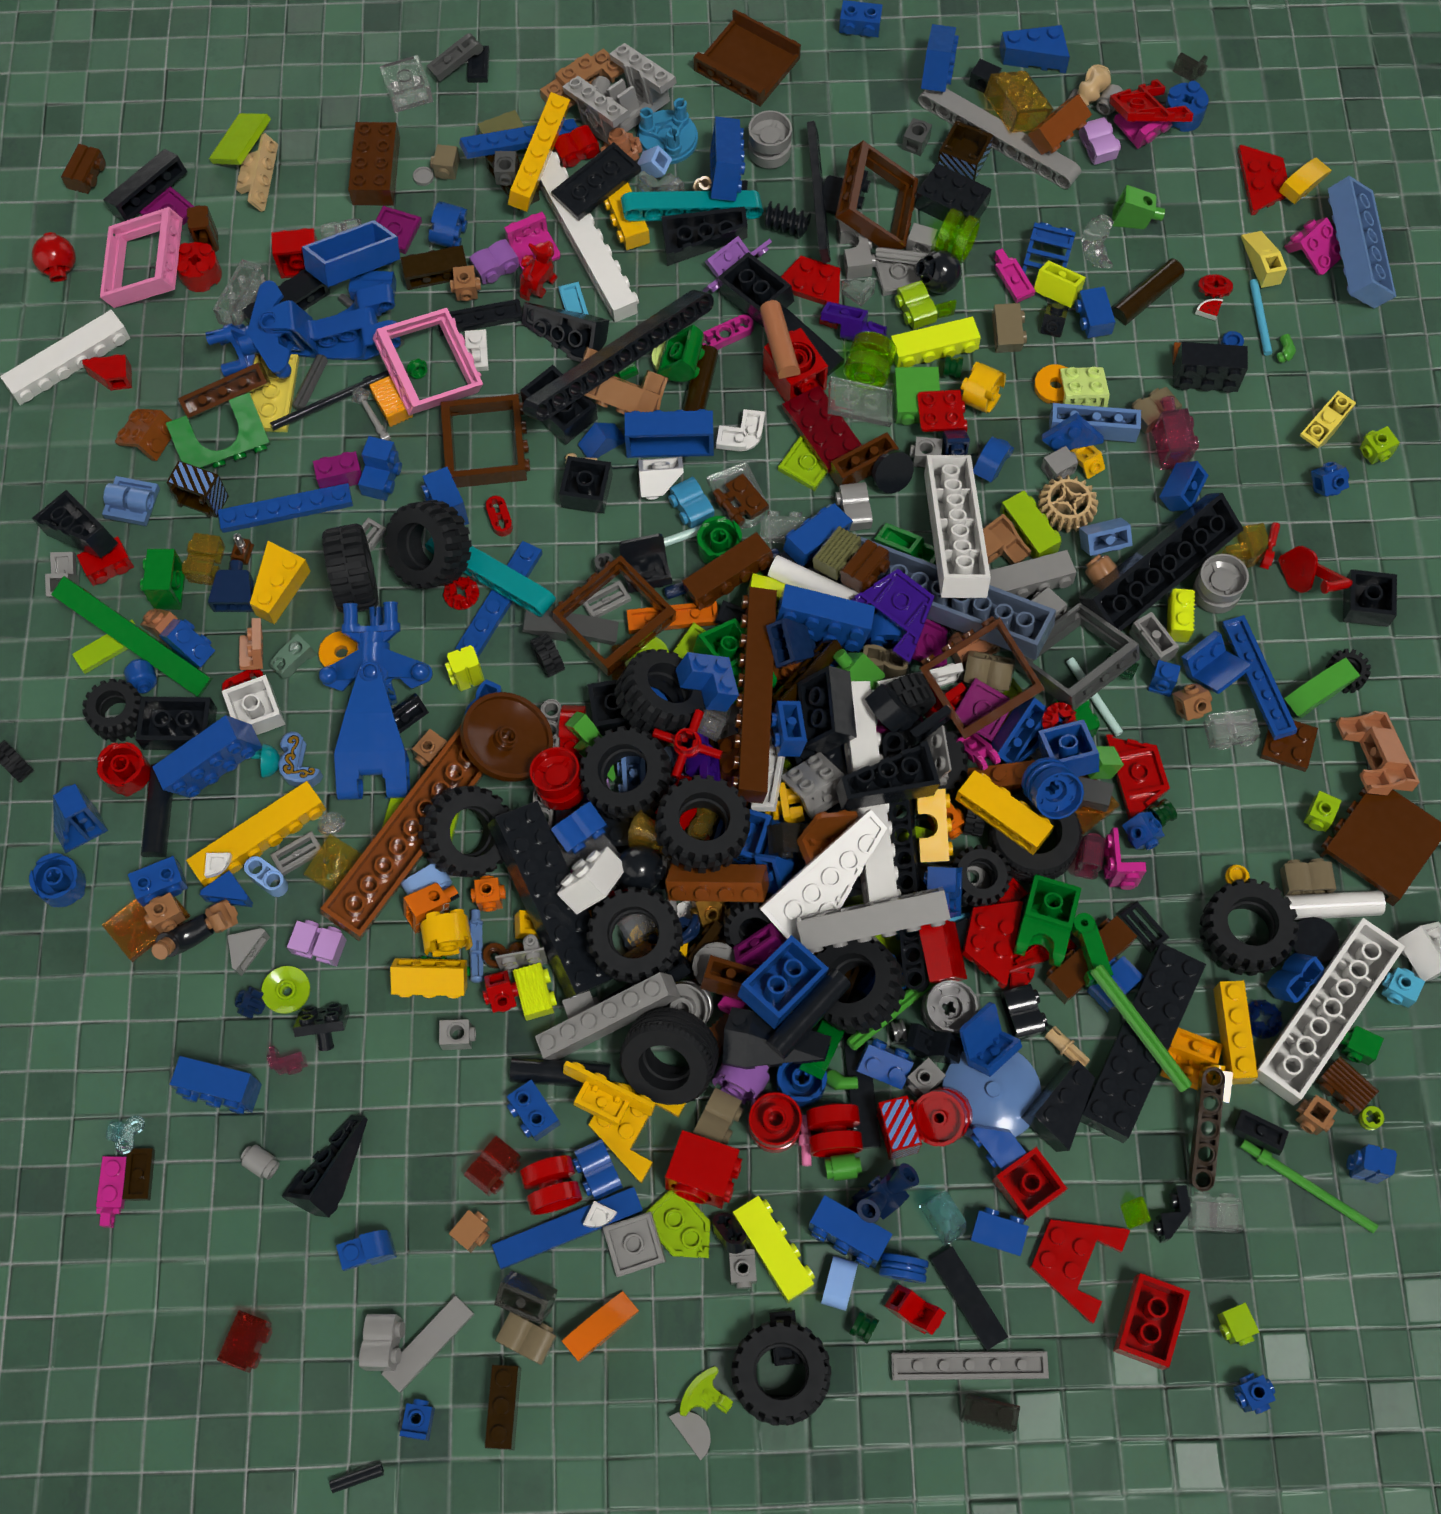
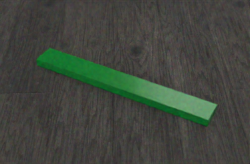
M63 576L51 595L142 659L148 661L152 666L195 696L201 697L213 679L68 577Z

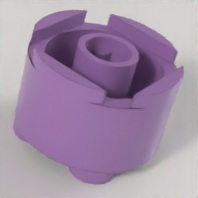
M721 1063L712 1083L715 1087L718 1083L722 1087L721 1091L742 1100L744 1105L746 1101H751L750 1106H752L760 1098L770 1079L767 1072L769 1067L763 1065L755 1066V1069H742Z

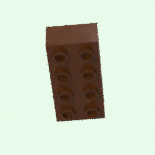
M355 122L348 187L352 205L394 206L400 135L396 122Z

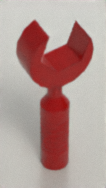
M1277 522L1271 524L1267 540L1268 549L1263 554L1260 563L1261 568L1269 569V566L1272 565L1275 551H1272V548L1276 546L1280 524Z

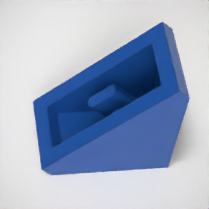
M595 422L578 443V447L586 458H598L625 443V437L615 423Z
M756 853L754 856L756 865H767L769 878L767 893L773 896L791 879L794 862L778 856Z
M230 871L200 891V896L205 902L217 903L226 899L231 905L253 906V902Z

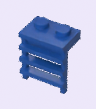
M1035 222L1022 268L1024 273H1026L1027 266L1040 269L1044 265L1029 261L1031 254L1062 261V267L1066 268L1076 232L1064 227H1052L1048 223ZM1038 242L1067 249L1066 255L1062 256L1033 249V244Z

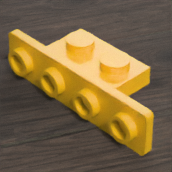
M565 1062L563 1073L583 1083L574 1100V1106L617 1127L629 1106L648 1116L653 1115L655 1104L649 1097L642 1094L638 1096L630 1092V1089L625 1085L619 1083L616 1085L608 1081L604 1075L586 1070L578 1062Z

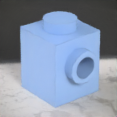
M658 145L643 151L637 164L641 166L642 171L640 173L650 181L665 175L672 158Z

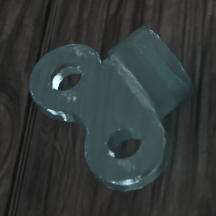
M132 1116L126 1121V1124L112 1121L109 1124L106 1138L108 1141L115 1142V1148L118 1153L126 1154L134 1149L133 1138L144 1129V1119L140 1116ZM124 1143H128L125 1147L121 1146Z

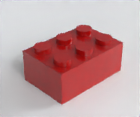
M1142 1273L1136 1275L1132 1283L1113 1352L1161 1370L1169 1368L1190 1291Z

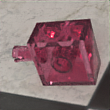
M1167 396L1160 400L1163 412H1161L1152 430L1161 470L1173 469L1176 463L1190 462L1199 447L1198 437L1194 436L1193 417L1189 415L1188 408L1176 409L1174 396Z

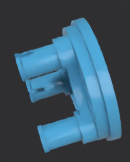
M677 98L674 101V110H660L654 113L648 107L640 110L641 121L637 137L640 138L643 151L659 145L672 158L670 164L682 162L693 154L698 144V132L695 124L689 118L686 100Z

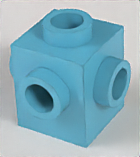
M1398 967L1392 973L1388 972L1384 977L1381 985L1385 987L1381 994L1386 996L1387 1000L1391 1003L1409 1008L1417 1001L1425 981L1414 976L1415 974L1412 971Z

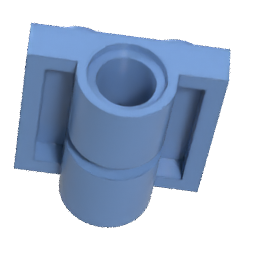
M116 476L113 484L108 483L104 490L103 499L105 507L102 512L105 519L147 526L160 490L159 485Z

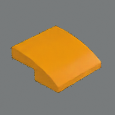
M1178 1027L1168 1052L1192 1082L1190 1088L1197 1090L1201 1069L1205 1066H1210V1064L1218 1065L1223 1044ZM1161 1069L1159 1076L1171 1080L1164 1070ZM1207 1074L1206 1081L1208 1084H1211L1213 1074Z

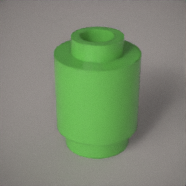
M854 1153L830 1156V1159H824L827 1180L858 1178L857 1173L862 1172L860 1157L855 1158Z

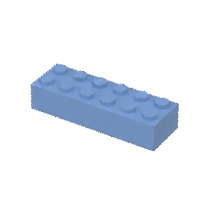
M1348 176L1328 188V202L1333 211L1332 220L1336 226V238L1341 249L1339 254L1344 263L1343 272L1348 282L1347 291L1351 297H1355L1362 301V303L1375 309L1397 296L1373 190Z

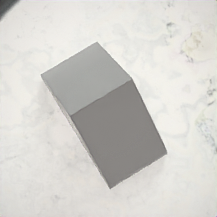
M259 928L227 935L232 968L238 975L242 976L269 940L270 936L264 929Z

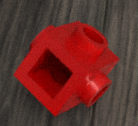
M508 970L484 976L486 990L482 992L486 1005L491 1004L493 1013L498 1011L505 1012L517 1006L515 997L519 996L516 982L511 983Z

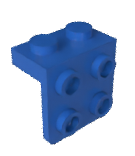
M992 1002L987 1003L960 1028V1037L968 1066L989 1077L1022 1048L1020 1039L1002 1031L996 1005Z

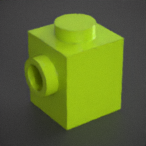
M1319 791L1312 800L1304 823L1316 831L1326 832L1332 825L1342 800Z
M1246 1302L1217 1315L1221 1323L1219 1326L1220 1332L1226 1341L1229 1340L1230 1345L1238 1342L1241 1347L1255 1341L1253 1335L1260 1333Z

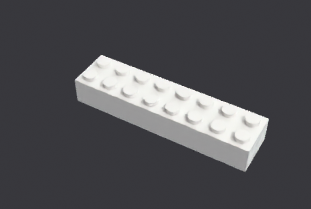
M927 455L924 478L941 598H987L991 576L971 455Z
M1365 918L1358 922L1326 967L1320 980L1312 987L1257 1067V1080L1293 1106L1301 1101L1406 946Z

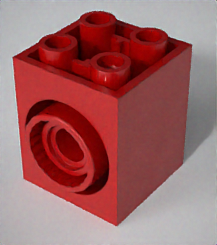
M802 328L789 331L800 375L779 379L769 343L764 346L763 371L785 402L818 385L821 386L823 391L827 387L828 365Z
M682 1130L665 1176V1189L672 1190L677 1196L698 1204H709L723 1209L724 1203L730 1202L734 1191L732 1180L733 1178L737 1180L741 1171L743 1159L739 1158L740 1150Z

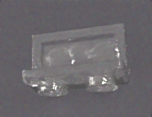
M767 511V515H761L760 537L766 543H785L786 535L794 529L796 531L800 528L803 522L807 520V516H802V512H789V516L780 515V511Z

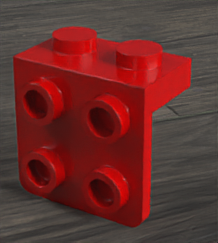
M961 390L925 391L918 393L917 402L921 431L966 430L967 432V419H964L963 416L965 414V402L962 401Z

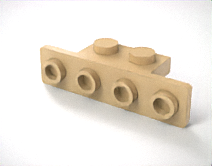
M266 133L261 134L258 150L249 153L241 164L236 190L241 194L249 192L248 202L260 212L265 211L278 150V144Z

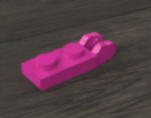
M977 733L966 739L962 735L957 737V742L962 741L964 744V753H967L968 759L976 763L982 771L988 768L985 760L987 756L994 764L1001 762L997 751Z

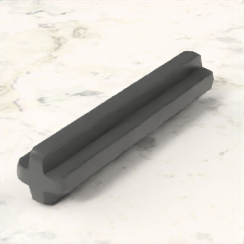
M316 355L292 403L294 409L299 410L306 407L328 362L326 356Z

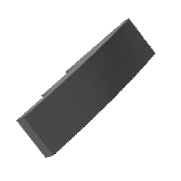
M525 610L522 632L538 636L547 633L551 639L564 642L567 639H571L554 622L552 611H547L543 617H538ZM574 613L565 618L589 643L596 641L614 646L617 641L619 625L617 621Z

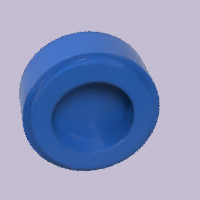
M1229 331L1224 334L1221 344L1243 346L1244 338L1236 331Z

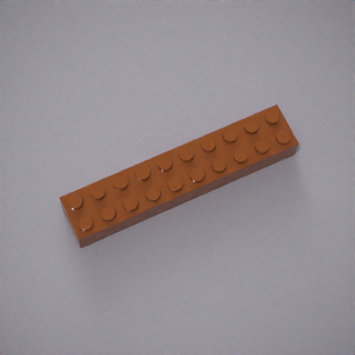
M461 725L320 908L321 915L358 941L362 939L401 887L403 881L407 879L426 853L422 852L420 847L421 844H424L423 839L418 838V831H422L423 825H419L420 817L426 816V813L423 811L425 806L433 804L431 799L435 795L442 794V791L448 788L477 786L485 775L469 760L463 749L460 736Z

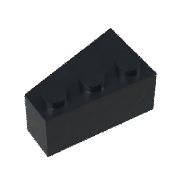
M1078 1060L1064 1063L1021 1118L1056 1152L1070 1151L1095 1077Z

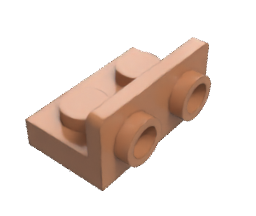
M252 618V628H247V635L239 637L240 670L263 669L261 618Z

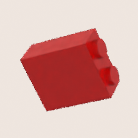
M949 920L945 921L946 924L937 927H931V924L922 925L919 930L929 981L939 984L947 980H967L956 923Z

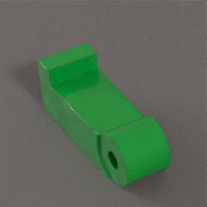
M1088 913L1078 914L1074 919L1072 933L1079 939L1089 970L1084 976L1086 987L1098 984L1091 975V971L1098 965H1103L1111 977L1113 972L1094 918Z

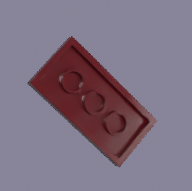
M820 385L782 404V409L827 473L830 472L831 461L862 445Z

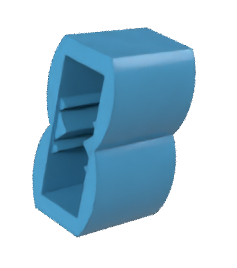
M694 477L670 487V495L668 496L670 504L673 508L677 507L680 511L679 517L684 525L687 524L690 529L701 525L706 519L714 516L715 511Z

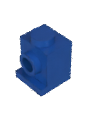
M1158 660L1152 673L1148 691L1171 697L1181 666Z
M414 1399L413 1404L406 1403L399 1436L429 1441L435 1408L428 1406L429 1401ZM415 1414L421 1415V1421L418 1424H414L412 1421Z

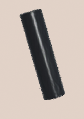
M379 1462L329 1480L331 1491L336 1493L384 1476V1469L382 1463Z

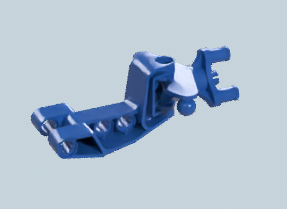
M269 280L263 282L258 289L249 325L239 324L234 326L231 323L224 325L221 329L208 331L205 335L210 346L216 343L221 345L232 343L237 352L238 360L221 364V370L225 377L253 365L257 354L262 356L268 368L281 379H285L291 374L292 369L288 364L291 354L315 358L317 354H321L331 360H367L380 355L373 340L376 330L397 323L393 320L382 322L377 320L381 313L395 307L393 288L389 284H378L357 290L354 303L349 308L337 315L313 320L294 301L288 300L280 303L284 296L276 283ZM400 337L391 339L395 348L401 345Z
M383 602L384 607H369L370 626H360L358 624L357 603H344V624L341 625L342 633L358 643L357 651L332 665L323 667L319 672V679L324 685L340 691H344L355 680L334 752L338 800L363 799V776L383 775L386 784L385 798H405L410 792L409 757L391 705L397 703L392 679H401L407 686L413 689L429 682L433 676V671L426 663L390 650V643L388 641L401 631L400 623L398 622V602Z

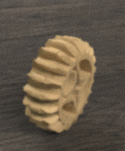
M1068 474L1063 479L1059 475L1056 481L1051 479L1048 484L1043 486L1037 505L1040 508L1039 511L1047 516L1050 526H1058V532L1062 528H1065L1067 533L1070 532L1071 528L1077 532L1079 527L1086 526L1093 521L1097 513L1098 500H1096V492H1092V485L1085 486L1086 479L1079 482L1078 476L1070 479ZM1056 494L1060 495V497L1057 498L1056 501L1051 502V498L1053 496H1055ZM1080 506H1084L1085 510L1077 514L1076 510L1079 509Z

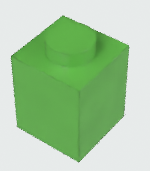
M1096 746L1099 752V772L1088 774L1090 779H1112L1124 764L1114 746Z

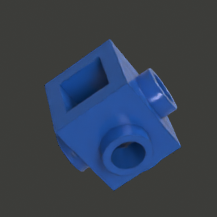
M1327 462L1323 464V467L1311 471L1313 488L1316 493L1325 497L1333 496L1349 488V472L1345 466L1336 462Z
M1152 812L1139 813L1122 825L1128 835V841L1135 849H1153L1159 845L1158 840L1165 836L1161 823L1153 816Z
M1254 1373L1248 1374L1239 1379L1241 1384L1233 1387L1235 1399L1244 1412L1254 1410L1257 1415L1270 1409L1269 1403L1276 1400L1273 1395L1275 1394L1274 1386L1269 1379H1265L1264 1375L1255 1377ZM1255 1388H1256V1390H1257V1392H1258L1260 1398H1258V1397L1255 1396V1394H1254V1389H1255Z

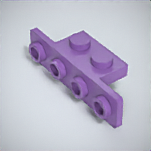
M737 236L708 258L705 263L716 278H718L746 253H750L740 237ZM768 239L751 254L753 256L756 254L759 257L769 250L767 246L772 243L771 239ZM718 279L702 291L705 293L709 290L712 293L720 288Z

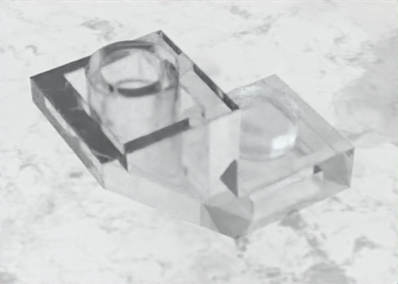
M644 170L637 175L638 188L642 192L685 191L683 181L671 173H668L659 182L654 176L647 174Z
M730 707L727 712L706 710L697 732L717 741L733 708Z

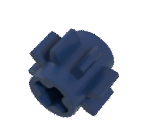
M248 987L247 991L241 990L235 999V1007L239 1008L237 1013L252 1019L254 1014L260 1015L266 1005L262 999L264 993L252 987Z

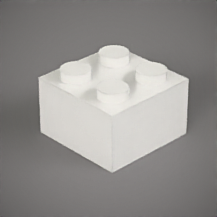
M266 675L222 691L230 716L251 724L256 735L286 725L274 690Z
M608 846L601 851L594 850L586 860L580 859L573 865V873H570L561 881L563 886L557 895L576 914H579L606 898L624 872L622 861Z

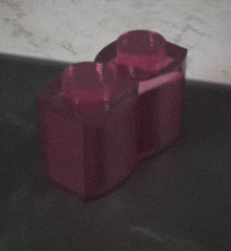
M1089 833L1082 837L1074 868V875L1076 877L1091 880L1098 877V872L1102 869L1106 844L1105 838H1102L1101 835Z

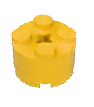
M976 361L972 367L970 377H965L961 384V390H964L961 396L962 401L979 411L990 413L1001 396L999 390L1000 386L1003 388L1005 386L1006 374Z
M454 909L450 913L440 914L437 911L427 913L426 919L420 924L425 955L432 952L433 957L453 956L460 954L459 949L465 947L467 951L473 946L468 916L464 914L463 909Z

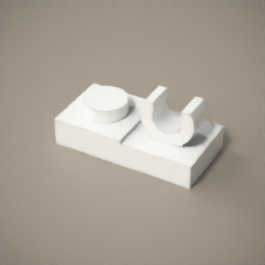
M486 329L465 331V346L467 351L473 356L476 370L488 371Z

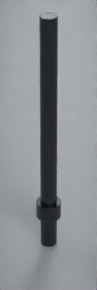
M386 370L375 376L369 375L355 385L270 422V425L274 431L365 389L370 390L369 384L390 374Z

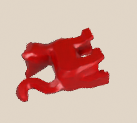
M550 241L541 242L537 245L529 243V248L536 258L534 259L532 255H525L521 261V266L524 269L520 275V297L526 301L530 300L531 294L542 299L546 293L543 284L549 281L553 285L558 278L553 273L554 263L552 257L554 255V247Z

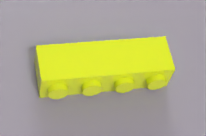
M972 316L892 335L890 351L896 367H912L915 364L930 363L936 359L946 358V355L953 357L961 353H972L979 349L981 336Z
M757 1196L733 1211V1216L746 1232L749 1243L755 1249L756 1254L784 1299L789 1303L814 1286L812 1280L815 1276L808 1265L803 1267L798 1259L801 1254L795 1244L791 1243L789 1245L784 1237L787 1232L780 1221L775 1222L772 1218L771 1213H773V1209L766 1199L762 1201Z

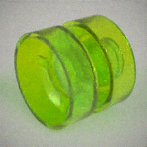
M867 331L856 334L843 369L845 377L855 385L863 388L878 389L884 387L897 353L896 345L888 337L876 332Z

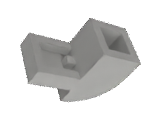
M50 552L51 574H45L46 597H53L51 594L63 576L68 577L79 585V575H76L75 552Z

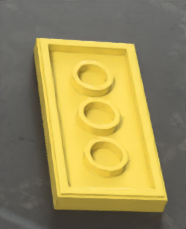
M257 354L254 364L262 363L271 384L251 392L250 395L265 431L288 433L289 424L273 431L270 422L291 413L299 356L298 354L290 355L288 364L292 369L289 377L281 379L268 368L262 356Z

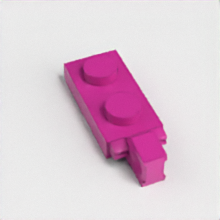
M1003 248L995 251L994 260L996 264L994 266L996 272L1015 303L1034 296L1035 289L1016 258H1008Z
M102 1156L96 1213L100 1214L99 1226L103 1228H114L115 1215L121 1214V1209H124L125 1200L122 1198L127 1157Z

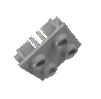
M942 725L922 741H928L940 780V786L947 784L949 779L948 773L952 770L945 728Z
M532 934L525 936L523 940L524 951L495 956L500 971L508 970V973H513L514 969L541 963L543 966L544 963H548L544 947L540 948L537 937Z

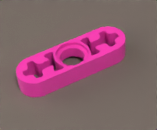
M739 315L704 331V341L710 342L709 345L717 350L751 335L754 326L753 319L749 315ZM743 323L745 326L748 325V327L745 328L744 326H740V324ZM722 331H729L731 333L727 338H723L719 334Z

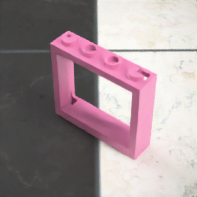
M170 207L109 226L100 298L113 308H117L175 290L183 218ZM160 231L155 277L122 287L127 241Z
M447 308L378 328L373 336L375 345L408 415L439 406L443 401L458 400L476 394L483 386L480 378L481 373L477 372L473 356L467 351L464 337L458 332L455 318L451 317ZM440 325L468 385L419 400L391 339Z

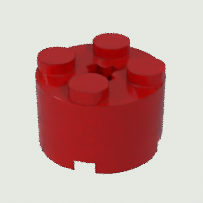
M202 242L182 243L180 245L177 273L182 284L193 292H205L210 290V286L213 284L217 285L222 277V269L211 245Z
M129 742L112 743L99 754L97 773L113 792L128 797L140 791L149 781L150 764L140 749Z

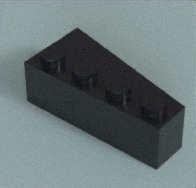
M745 206L661 216L667 266L723 247L737 236L741 240L747 238L748 224Z
M67 490L32 518L47 536L99 558L110 553L118 544L104 526Z
M926 740L914 748L901 751L898 755L884 758L879 763L872 766L868 765L841 777L836 787L841 810L934 796L940 786V780L928 741Z

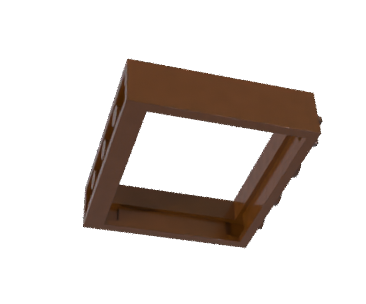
M863 140L849 150L836 218L879 247L902 250L906 247L919 179ZM865 166L899 189L891 233L856 210Z
M519 394L441 402L445 467H448L457 488L527 481L526 471H530V461L525 459V453H529L528 440L523 438V434H527L526 421H522V415H525L522 409L524 402H520ZM513 410L518 465L456 471L452 416Z
M621 555L612 562L608 561L601 572L592 574L584 586L575 588L570 597L565 601H560L558 606L552 611L554 622L608 677L676 620V611ZM621 573L660 614L609 657L604 659L565 618Z
M991 616L981 623L983 627L976 632L973 629L961 635L963 640L954 644L952 641L943 646L941 654L936 657L931 654L921 660L923 665L919 667L942 705L945 706L947 704L952 710L950 717L964 739L1045 690L1000 617L994 619ZM997 627L1032 684L964 726L929 669Z

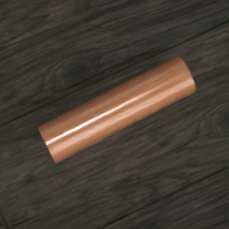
M776 300L767 301L761 305L760 315L778 378L782 379L800 375L799 365L781 304Z

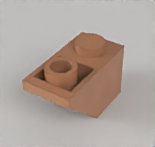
M155 608L154 610H149L143 616L144 621L140 625L168 645L159 635L173 619L178 618L170 611Z

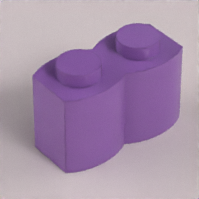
M507 239L497 241L489 248L479 250L469 257L471 265H474L475 273L480 277L483 284L493 283L501 275L511 274L520 266L518 256Z

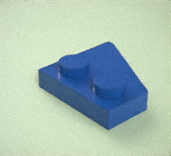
M1075 413L1043 433L1042 441L1054 451L1064 446L1071 450L1101 444L1104 442V436L1078 413Z

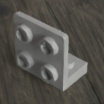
M821 752L811 756L781 776L782 780L800 797L806 814L811 819L816 814L824 812L839 803L836 787L844 774Z

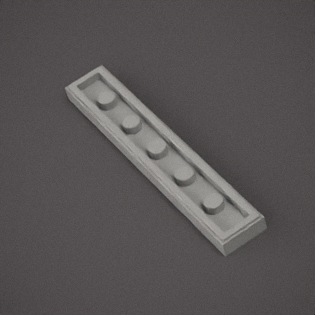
M1047 1351L891 1353L892 1381L1049 1379Z

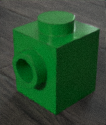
M1355 1026L1346 1033L1340 1042L1343 1045L1340 1053L1347 1055V1059L1352 1062L1370 1065L1376 1060L1384 1038L1359 1026Z

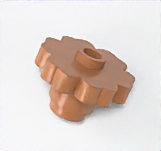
M615 128L609 132V145L614 142L634 161L639 159V153L643 151L639 137H634L632 133L625 132L623 128ZM604 142V146L600 148V151L602 152L609 145Z

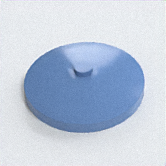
M964 1051L961 1053L959 1064L949 1065L942 1087H951L958 1090L968 1099L972 1108L973 1120L971 1126L977 1124L1009 1129L1015 1138L1023 1134L1030 1127L1021 1117L1041 1093V1085L1035 1069L1019 1052L1015 1053L991 1077L969 1067ZM969 1128L968 1132L965 1135L971 1138L970 1135L974 1132L971 1128Z

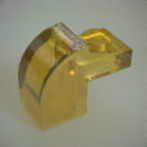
M1264 523L1242 526L1244 530L1237 536L1239 544L1225 546L1222 554L1233 555L1241 561H1245L1247 568L1256 565L1268 546V535Z

